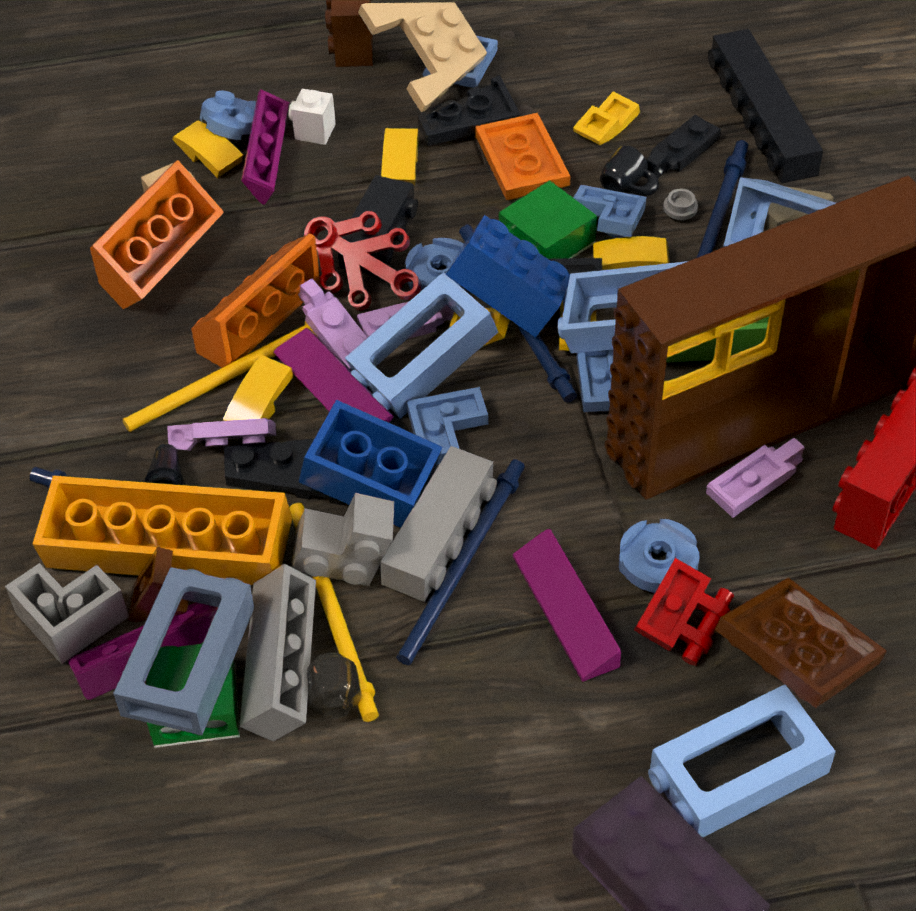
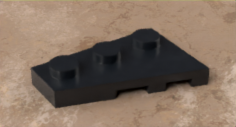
M498 75L491 79L490 85L482 89L476 86L468 90L467 96L458 101L448 100L419 114L418 126L429 146L476 135V126L520 117L521 114L501 76Z
M314 439L224 447V467L227 486L266 492L281 490L295 493L296 498L310 500L311 496L329 498L331 504L343 505L342 501L299 483L304 457Z

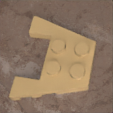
M455 2L361 4L358 11L372 35L400 26L431 75L411 81L407 87V91L421 113L426 111L438 97L441 98L455 82L460 81L483 61L487 54Z

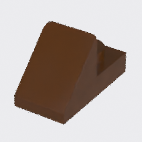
M157 547L132 586L127 621L141 622L147 620L172 565V550ZM181 599L174 616L186 613L188 610V600Z

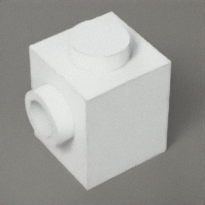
M301 89L296 101H292L289 107V119L293 121L295 140L326 145L336 124L333 94Z

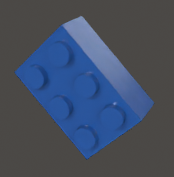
M486 215L483 216L463 244L446 273V276L534 337L540 333L560 307L570 279V274H568V271L562 264L548 260L538 253L537 248L532 243L518 239L509 232L502 222L490 219Z
M336 400L304 457L299 483L350 505L355 493L394 501L393 525L401 528L432 478L443 447Z

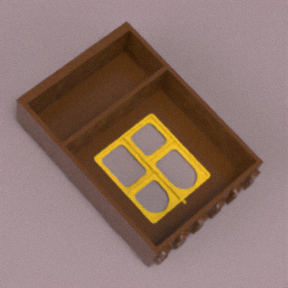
M909 175L618 289L617 307L614 309L615 336L612 337L614 350L613 363L610 365L612 378L611 390L608 391L610 407L609 415L606 418L608 435L605 441V449L610 459L614 462L617 461L624 470L628 484L632 488H637L645 500L745 458L764 445L770 447L896 393L900 389L903 390L909 387L907 386L908 380L916 367V182ZM769 317L764 341L754 347L731 355L734 330ZM717 338L714 359L709 365L676 379L664 381L668 357Z

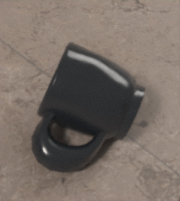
M627 145L621 146L605 164L600 176L601 185L607 190L628 191L639 196H649L657 192L659 188V180L654 173L648 170L645 157L637 149ZM642 177L648 180L643 186H635Z

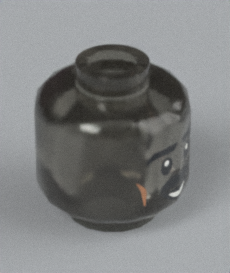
M325 653L316 657L307 667V703L312 711L319 715H325L330 719H338L346 716L349 711L358 705L362 691L358 669L353 661L339 653Z

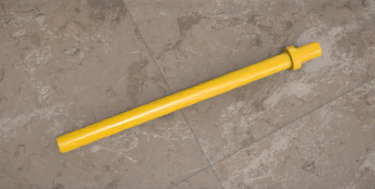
M305 321L304 326L124 418L123 423L126 429L131 432L249 371L260 355L270 359L276 357L277 355L274 353V350L305 328L310 329L312 332L313 330Z
M294 503L289 507L295 529L305 509L302 503ZM312 576L316 580V589L351 685L349 690L351 701L358 705L364 722L373 721L379 716L373 700L375 690L373 684L366 680L331 580L323 576Z

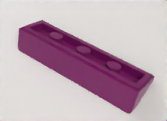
M260 89L257 95L241 181L255 198L265 205L275 189L289 102Z
M305 328L274 350L277 357L285 365L292 367L293 374L329 412L335 401L339 400L388 423L393 419L394 416L373 397V394L351 374L348 368L310 329Z
M551 529L541 532L513 553V559L581 681L584 682L619 668L621 650Z
M197 602L189 605L186 613L173 617L161 647L169 645L180 647L203 643L218 607ZM144 626L67 660L87 700L98 697L117 687Z

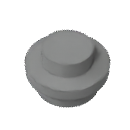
M675 189L664 200L663 208L669 217L685 220L697 213L698 202L691 191Z

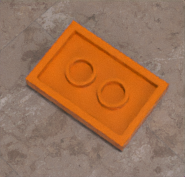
M538 113L476 126V138L506 200L524 197L549 180L559 188L570 186V174Z

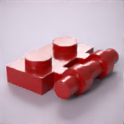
M675 558L634 631L668 651H671L678 638L683 640L688 646L681 658L688 664L696 666L702 654H708L713 644L711 638L720 618L730 612L728 607L734 598V594L725 588H720L715 598L704 593L711 578ZM695 607L702 610L705 614L697 629L687 624Z

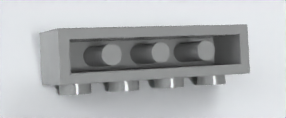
M450 446L385 556L380 561L381 585L423 602L426 601L432 589H439L446 574L445 566L449 559L455 560L463 545V535L467 529L472 530L475 527L480 515L481 504L484 500L489 501L494 494L497 480L493 478V461Z
M286 564L278 567L253 584L252 598L254 610L249 623L239 726L271 741H275L304 725L307 715L309 687L307 670L310 672L316 580Z

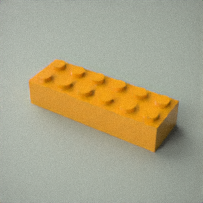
M53 476L33 540V546L46 568L88 571L98 565L104 573L138 576L156 548L161 547L173 551L171 565L173 568L182 570L195 569L205 575L223 579L236 578L243 583L253 585L282 566L292 515L285 493Z

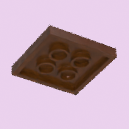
M789 577L723 615L715 628L732 646L742 650L760 664L767 673L774 675L792 689L800 699L810 703L815 708L880 664L887 650Z

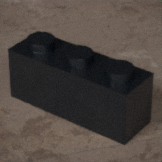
M375 175L351 219L360 217L366 211H373L382 222L381 229L374 235H368L362 230L342 236V238L353 243L388 234L394 228H401L406 231L407 222L415 217L418 209V199L414 198V184ZM368 219L365 222V227H372L375 224V219ZM396 236L393 244L396 245L397 241L401 242L404 236ZM391 248L371 253L370 255L389 265L394 250ZM338 253L339 268L346 269L344 257ZM361 267V272L363 274L378 277L373 273L369 272L368 270L364 269L363 267Z

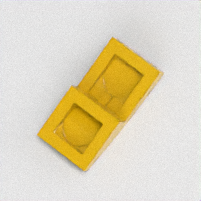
M613 91L599 108L592 105L573 127L575 133L598 145L604 144L618 135L640 113L639 104Z
M199 120L173 136V141L193 162L200 160L216 178H219L242 162L243 154L228 139L210 132L206 128L207 124Z
M385 128L381 176L413 183L415 186L418 129Z
M634 236L593 243L594 258H602V270L669 263V250L666 238Z
M260 355L237 389L223 421L270 419L275 413L274 401L293 379L292 367Z

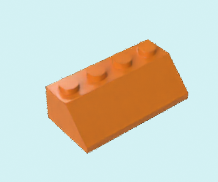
M179 160L175 161L90 247L99 284L122 309L142 300L224 213Z
M309 233L284 245L277 253L271 255L252 275L247 276L243 283L231 294L225 296L205 317L200 318L195 326L191 328L196 353L221 368L246 356L304 303L298 296L301 284L313 279L321 287L315 236Z

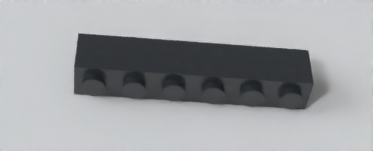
M744 29L713 35L712 49L708 51L709 65L712 69L715 68L719 75L721 86L726 88L731 96L733 107L738 108L741 113L746 129H750L755 138L757 148L762 150L766 156L770 171L775 172L781 184L819 176L823 149L751 31Z

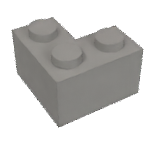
M355 493L344 517L305 508L294 533L292 568L310 576H323L342 580L349 584L369 586L380 565V561L385 556L393 540L394 501Z
M39 563L5 586L16 615L61 664L129 617L121 589L98 565L62 588Z

